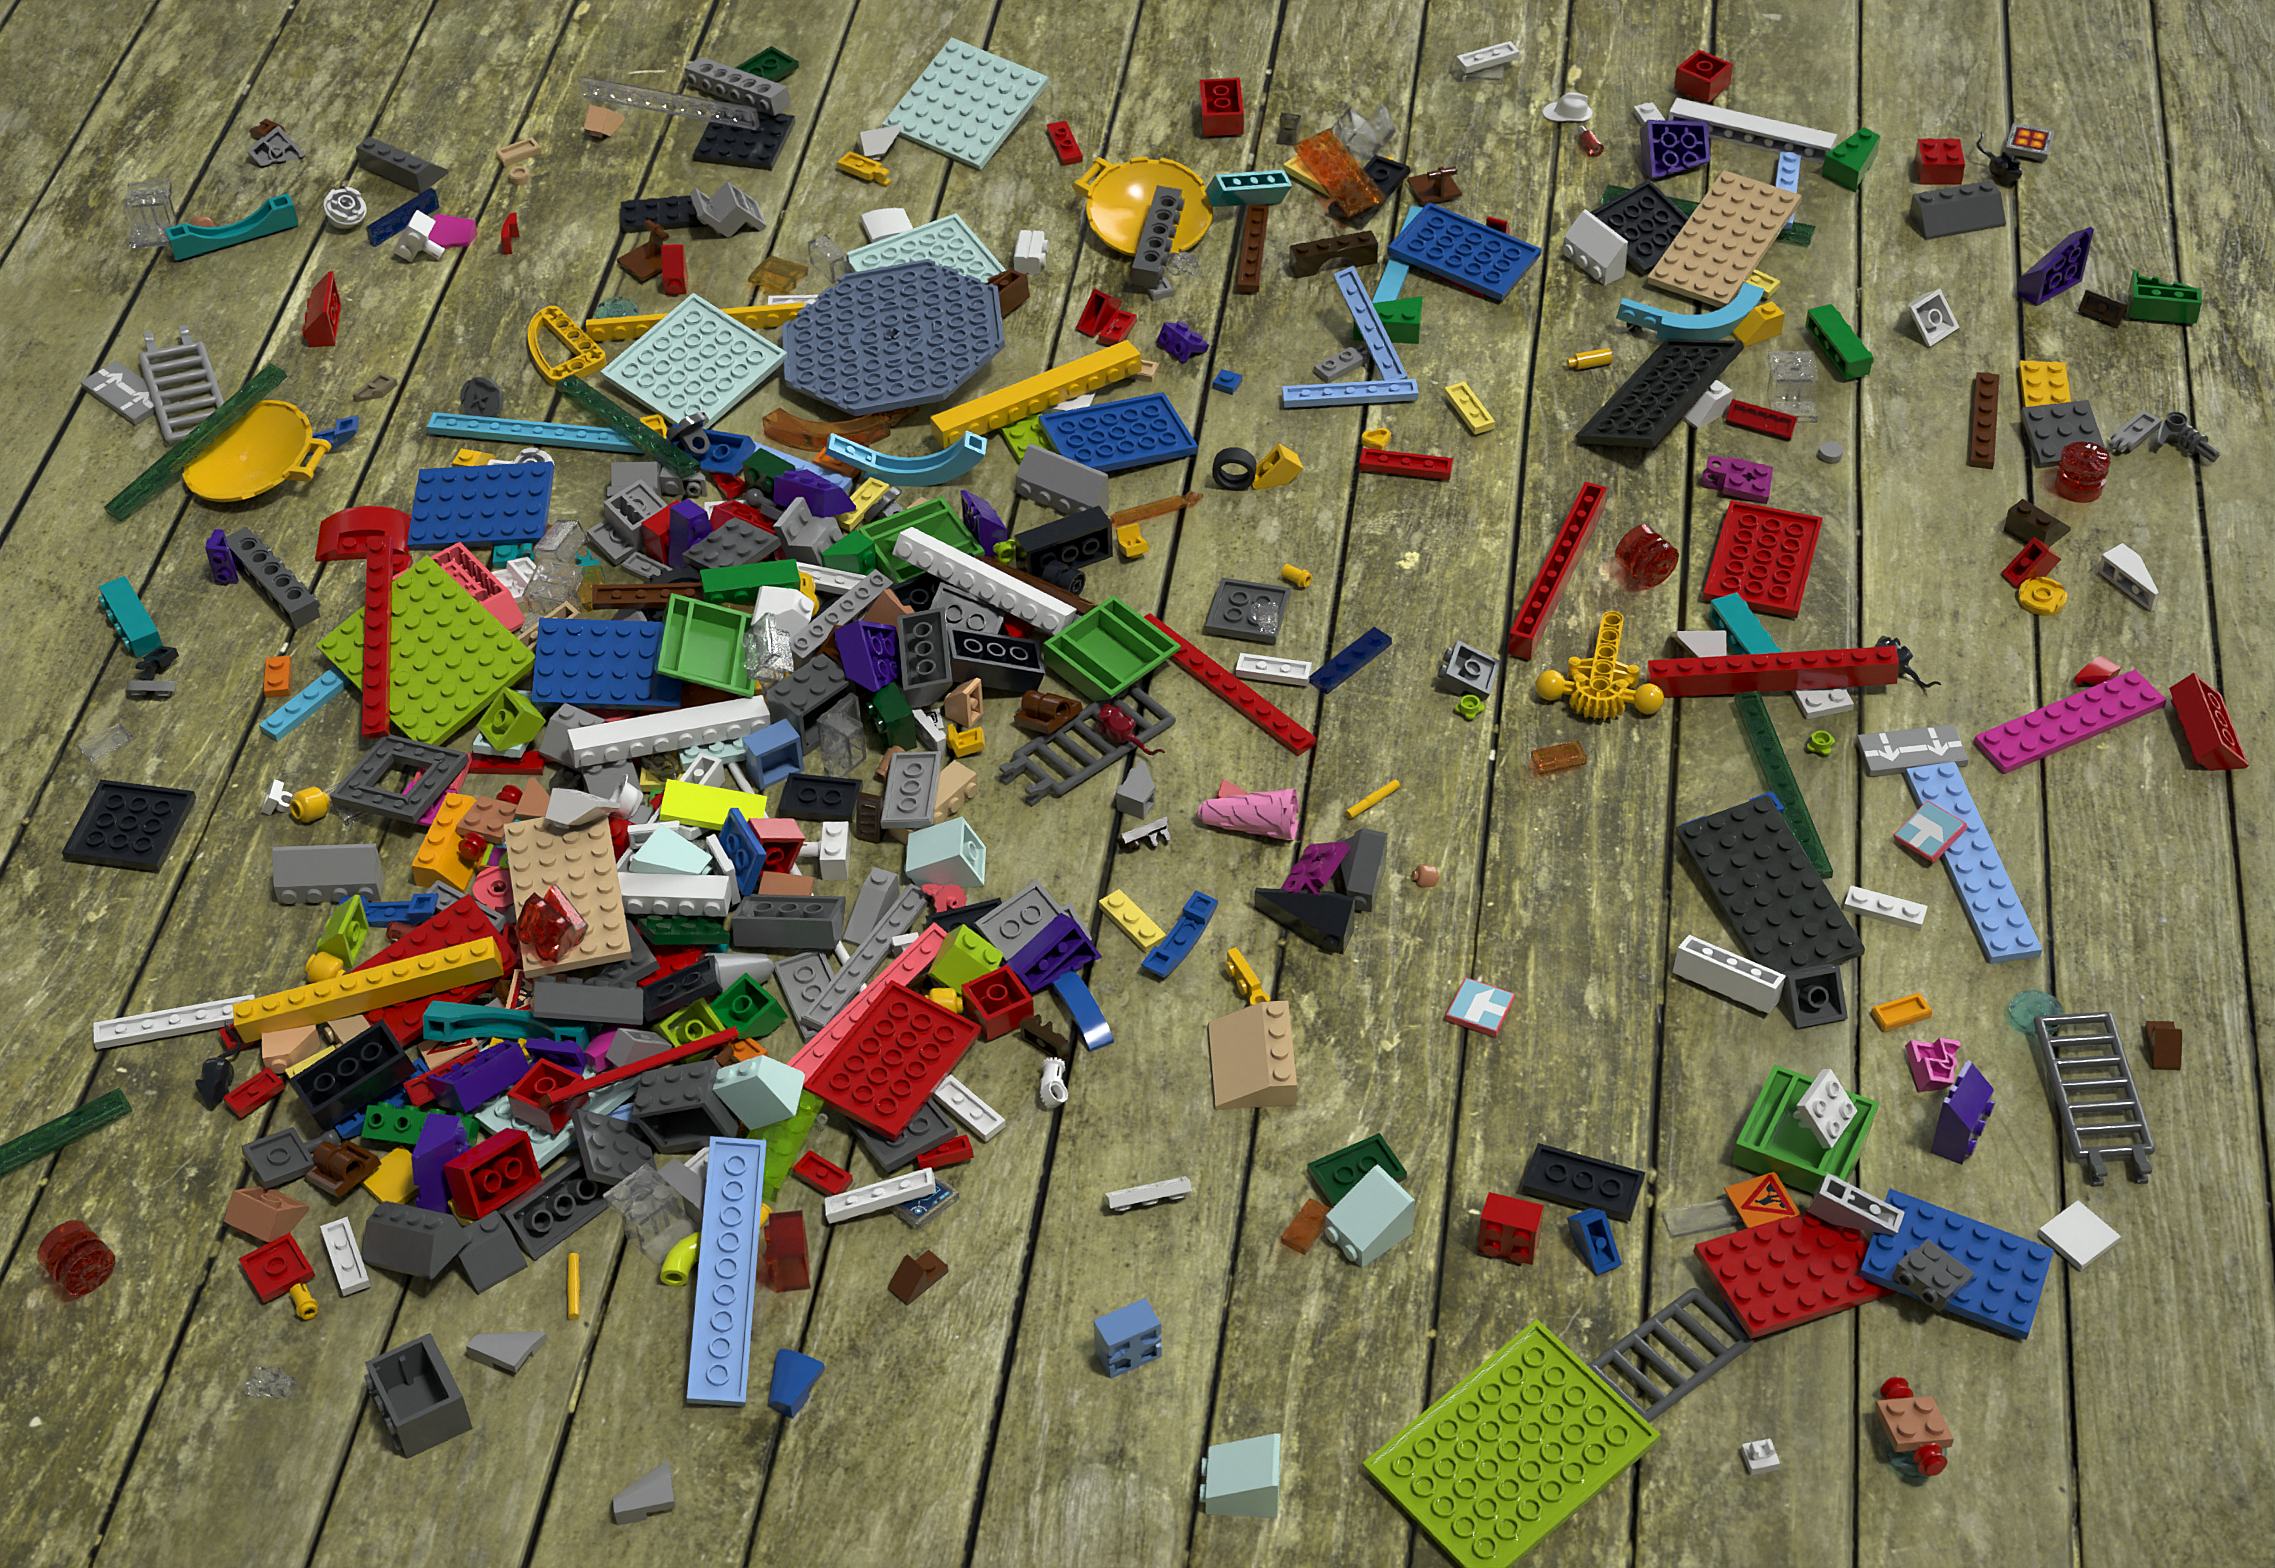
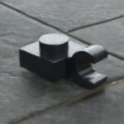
M159 646L143 657L144 661L136 664V669H145V673L140 676V679L151 680L155 675L156 668L163 669L170 666L172 661L179 657L176 648Z

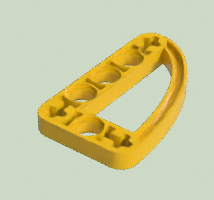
M547 306L537 312L532 318L528 327L530 353L538 371L552 387H565L607 365L605 352L559 307ZM546 325L577 357L551 368L538 347V335L541 328ZM578 336V338L569 339L570 337ZM584 347H590L589 349H586V350H580L581 348H584ZM582 367L581 369L573 370V368Z

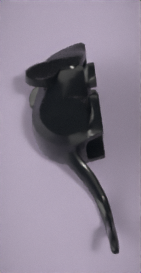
M1981 132V137L1976 142V146L1991 159L1989 163L1991 173L2000 178L1999 183L2003 186L2013 181L2018 182L2022 176V168L2019 167L2021 162L2018 160L2013 161L2014 156L2006 151L2001 156L1996 157L1992 152L1982 148L1980 143L1983 140L1984 134Z
M1881 636L1878 639L1875 647L1896 646L1899 660L1898 675L1906 673L1924 688H1930L1935 684L1941 685L1938 681L1926 684L1909 667V661L1913 658V654L1906 646L1900 647L1901 643L1897 637L1894 640L1886 636Z
M227 1021L224 1022L225 1029L237 1040L236 1047L217 1057L204 1061L202 1065V1080H195L196 1087L202 1094L210 1111H213L223 1100V1097L230 1093L227 1084L233 1081L234 1067L225 1058L237 1053L242 1046L241 1037L228 1027Z

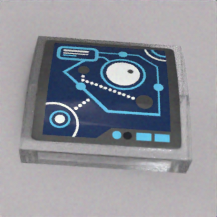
M934 1175L936 1193L885 1208L899 1221L905 1219L918 1231L958 1201L960 1197L956 1189Z

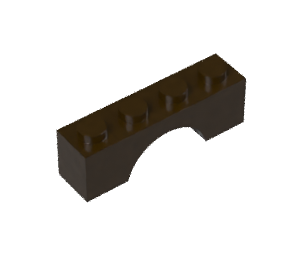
M1372 230L1290 245L1289 266L1295 279L1316 275L1324 263L1337 257L1349 258L1357 267L1377 264L1378 241Z

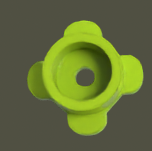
M1009 539L1006 542L995 544L993 546V551L996 553L994 559L1003 563L1013 561L1016 557L1015 541Z
M1466 695L1461 698L1460 704H1456L1455 710L1456 712L1463 713L1467 719H1474L1476 714L1485 710V706L1480 703L1478 697Z
M1816 731L1811 734V742L1807 744V749L1823 755H1829L1831 753V745H1834L1835 739L1826 731Z

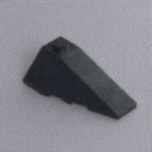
M1255 889L1254 908L1318 948L1344 954L1354 933L1355 898L1331 891H1322L1318 895L1309 894L1308 890H1300L1299 893H1288L1285 889Z

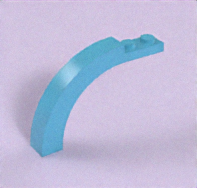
M1743 282L1739 294L1731 303L1722 309L1701 315L1675 314L1622 298L1616 319L1657 331L1656 338L1662 340H1719L1731 335L1748 313L1759 305L1764 289Z
M966 430L955 444L941 452L922 457H896L876 452L831 433L827 439L825 454L864 470L863 478L869 479L872 477L893 486L922 487L944 483L972 469L985 456L987 439Z

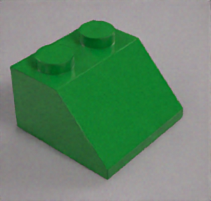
M856 529L821 553L822 567L865 576L875 569L878 570L875 542Z
M746 972L709 1005L724 1026L728 1029L736 1026L739 1033L738 1039L769 1035L788 1017L778 1001Z

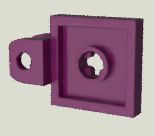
M1709 456L1706 469L1702 474L1701 484L1720 491L1722 489V494L1767 504L1770 496L1773 467L1729 456L1728 459L1719 456ZM1708 477H1712L1715 480L1711 481L1708 479Z
M1344 841L1310 844L1304 849L1303 856L1298 863L1292 867L1291 873L1281 889H1285L1288 893H1299L1300 890H1308L1309 894L1319 895L1320 891L1317 887L1326 885L1349 851V846Z

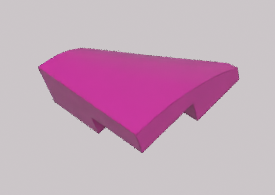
M436 214L433 218L436 222L428 235V239L439 246L442 245V248L445 249L470 246L478 234L475 220Z
M605 1022L583 1052L587 1058V1064L597 1073L614 1064L605 1055L618 1028L637 1030L630 1024Z
M1938 1038L1934 1043L1910 1040L1905 1045L1918 1091H1936L1950 1087L1953 1084L1955 1077L1953 1069L1957 1066L1958 1061L1955 1058V1054L1961 1045L1959 1040Z

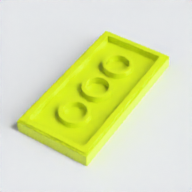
M667 779L659 820L668 822L679 821L680 824L721 831L730 808H739L747 822L749 818H764L767 796Z

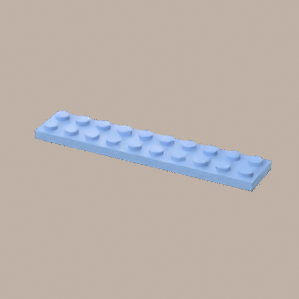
M1948 762L1907 768L1905 776L1919 807L1928 800L1967 824L1968 828L1941 856L1990 964L2041 956L2042 947L1956 763Z
M710 1136L687 1403L745 1407L766 1140Z

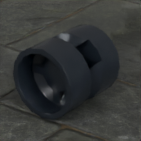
M1054 559L1044 569L1041 580L1079 596L1084 588L1086 575L1084 572L1073 567L1069 568L1067 564Z

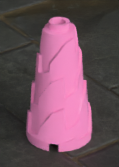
M1296 789L1251 792L1250 795L1207 799L1198 807V818L1203 820L1204 824L1285 840H1294L1297 834L1298 820L1295 819L1296 813H1299V803Z

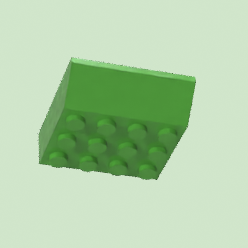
M942 496L859 528L860 533L875 542L878 571L894 582L893 586L927 572L893 555V549L885 543V539L903 529L913 527L965 554L972 552L975 558L977 555H985L984 549Z
M671 593L664 610L654 669L658 674L753 698L763 634L751 626L752 614Z
M1113 595L1044 643V663L1093 702L1112 699L1181 650V645Z
M1774 1064L1736 1142L1733 1164L1762 1175L1775 1171L1781 1182L1813 1194L1827 1173L1848 1183L1868 1139L1879 1102L1845 1090L1857 1109V1113L1832 1148H1823L1812 1130L1800 1127L1798 1123L1801 1119L1793 1118L1795 1111H1798L1797 1104L1815 1079Z

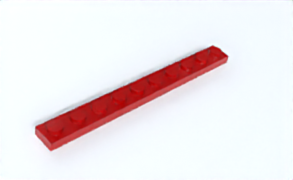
M390 536L367 540L362 736L365 740L389 736L393 540Z
M1148 613L1144 616L1146 620L1181 645V650L1169 657L1171 661L1297 756H1300L1316 745V737L1154 615Z

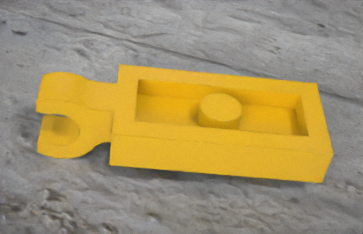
M849 151L837 161L838 169L869 181L875 178L882 186H887L891 182L890 179L886 178L890 171L883 168L882 163Z
M1237 947L1227 950L1225 969L1228 975L1234 977L1237 981L1240 993L1247 996L1250 1006L1260 1002H1270L1269 995L1261 989V982Z

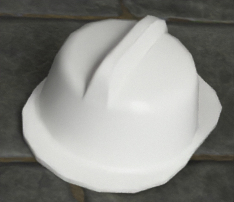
M1569 92L1559 98L1558 102L1548 104L1543 109V115L1552 121H1586L1592 117V110L1588 107V97L1586 95Z
M627 774L621 777L612 796L609 798V800L621 803V807L608 813V816L625 820L632 817L638 810L643 793L627 782Z

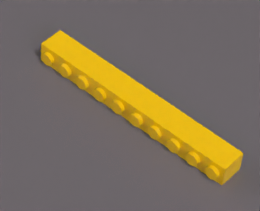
M1125 340L930 417L932 435L944 449L949 448L963 436L966 430L979 436L1142 371L1141 353L1129 340Z
M490 936L233 1004L234 1027L243 1041L248 1043L262 1039L263 1033L316 1025L502 976L504 972L501 953L493 937Z

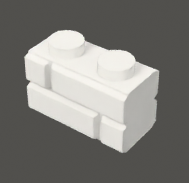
M1020 230L1014 255L1015 271L1023 274L1028 272L1029 274L1039 275L1041 266L1046 265V253H1048L1049 241L1045 240V233L1043 231L1031 232L1030 230Z

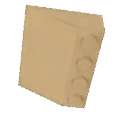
M1288 1001L1260 1002L1208 1022L1215 1110L1297 1105V1080Z

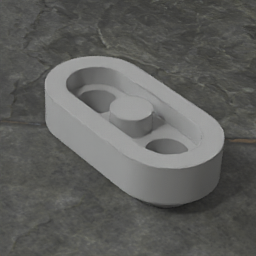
M127 680V690H132V695H147V691H155L156 696H170V691H175V681Z

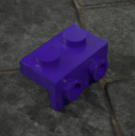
M1180 321L1177 323L1164 322L1156 340L1159 345L1183 363L1188 361L1191 352L1206 353L1209 348V344L1203 340L1200 334L1192 332L1187 324Z
M214 529L211 537L207 539L205 550L215 582L237 584L239 579L224 530Z
M544 1037L527 1039L525 1049L533 1060L531 1068L543 1058L581 1076L583 1075L587 1058L576 1042L570 1040L558 1042Z

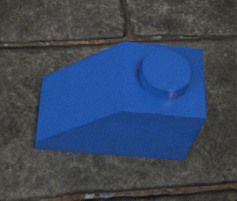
M1590 1208L1567 1217L1574 1243L1596 1275L1622 1265L1605 1211Z

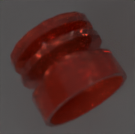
M2079 441L2065 446L2061 452L2059 468L2055 478V489L2058 494L2067 500L2077 503H2088L2099 499L2104 492L2106 476L2111 464V456L2106 449L2092 442Z
M1647 524L1639 525L1626 533L1615 550L1617 564L1626 572L1631 573L1632 577L1646 588L1655 587L1665 581L1674 571L1679 559L1678 550Z
M80 1220L67 1221L58 1225L47 1234L37 1251V1259L41 1266L51 1277H54L67 1294L72 1296L86 1295L100 1287L109 1278L115 1267V1255L112 1250L106 1246L102 1239L98 1238L86 1222Z

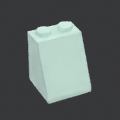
M963 817L908 834V845L906 846L907 859L904 870L906 876L912 879L916 886L921 887L923 884L928 883L943 886L954 884L960 887L984 886L986 847Z
M661 823L632 858L628 873L710 875L712 868L709 866L713 856Z
M761 1055L718 1069L713 1091L750 1130H754L796 1115L805 1074L798 1069Z
M1376 1165L1326 1215L1325 1234L1332 1243H1336L1343 1249L1344 1254L1350 1261H1355L1363 1268L1413 1233L1415 1200L1379 1165Z
M1270 1434L1209 1446L1208 1458L1202 1459V1476L1207 1477V1484H1201L1200 1502L1206 1503V1514L1278 1518L1281 1434Z

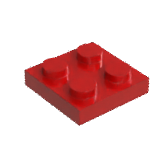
M290 1232L238 1258L240 1265L263 1303L289 1291L296 1284H302L316 1277L312 1267Z

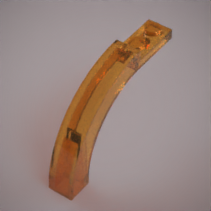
M919 405L872 413L849 421L831 423L804 420L787 413L779 407L762 417L764 435L782 445L810 452H820L826 447L827 439L831 433L865 447L891 435L890 428L919 411Z

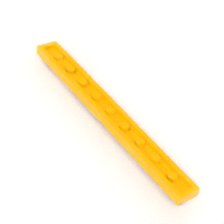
M804 302L720 310L746 327L758 329L782 327L785 322H792L798 317L797 312L805 306ZM669 313L586 320L587 334L594 342L641 338Z

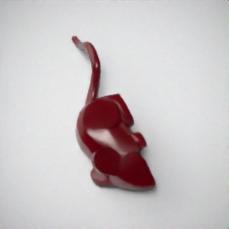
M1105 704L1098 714V720L1100 721L1097 725L1099 733H1106L1117 744H1125L1128 741L1132 742L1143 752L1151 756L1159 752L1165 753L1162 749L1150 751L1140 740L1135 738L1132 730L1136 723L1130 715H1123V710L1120 706L1114 708L1112 705Z

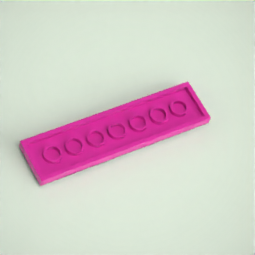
M2134 669L1975 736L1974 744L2003 774H2006L2165 707L2166 699Z

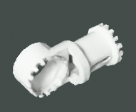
M1056 1057L1054 1060L1053 1058L1043 1060V1077L1039 1083L1042 1101H1045V1105H1049L1048 1107L1056 1108L1068 1098L1067 1089L1061 1079L1062 1073L1065 1071V1063L1061 1059L1057 1060Z

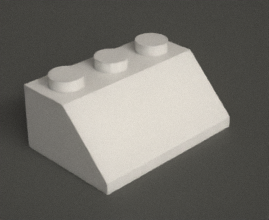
M1584 210L1564 236L1563 254L1605 286L1624 277L1628 241L1590 212Z

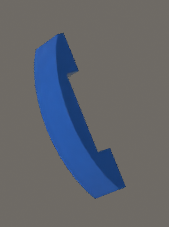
M354 415L336 421L335 428L313 433L312 438L327 440L331 444L330 450L335 449L354 437L358 430L359 417ZM308 452L306 456L313 455L314 452Z
M1196 890L1182 908V917L1159 947H1153L1142 962L1141 967L1163 978L1174 971L1202 936L1217 908L1218 900Z
M438 893L413 894L411 901L370 903L366 896L360 897L369 927L392 928L393 925H413L432 917L439 895ZM352 896L341 897L338 906H340L342 903L350 899Z
M1070 970L1060 975L1059 979L1049 983L1055 996H1060L1077 1024L1078 1034L1089 1052L1114 1043L1111 1031L1099 1006L1075 971Z
M421 1058L412 1062L417 1072L333 1126L343 1139L362 1134L368 1105L377 1106L378 1102L394 1104L396 1109H403L404 1105L411 1104L403 1083L430 1071Z

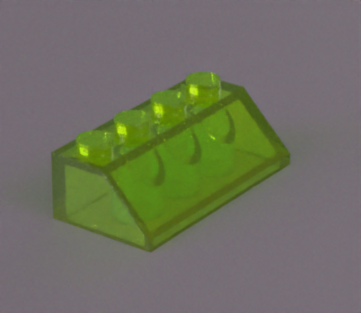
M802 1089L794 1117L750 1130L746 1139L766 1140L762 1197L776 1202L792 1171V1167L796 1164L822 1113L825 1100Z

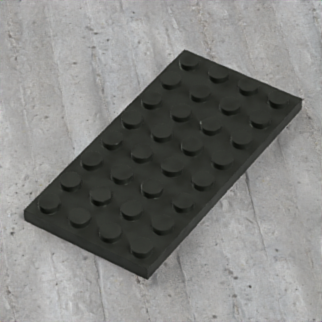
M1666 339L1575 435L1577 442L1589 445L1606 444L1608 446L1625 445L1627 447L1644 446L1646 448L1656 446L1685 412L1692 407L1696 400L1703 395L1706 389L1714 383L1717 377L1725 371L1728 365L1736 359L1744 349L1742 341Z
M1769 795L1676 827L1675 834L1752 962L1782 973L1824 964L1837 965L1865 954L1864 945Z

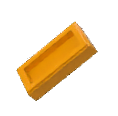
M1920 992L1872 1007L1871 1010L1872 1016L1883 1032L1931 1018L1933 1012Z

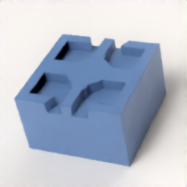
M787 719L742 738L743 748L746 751L744 755L747 759V773L760 790L787 779L789 773L799 774L805 771L800 736Z
M1146 1298L1093 1320L1095 1353L1110 1379L1162 1357V1346L1160 1344L1162 1342L1160 1337L1161 1323Z

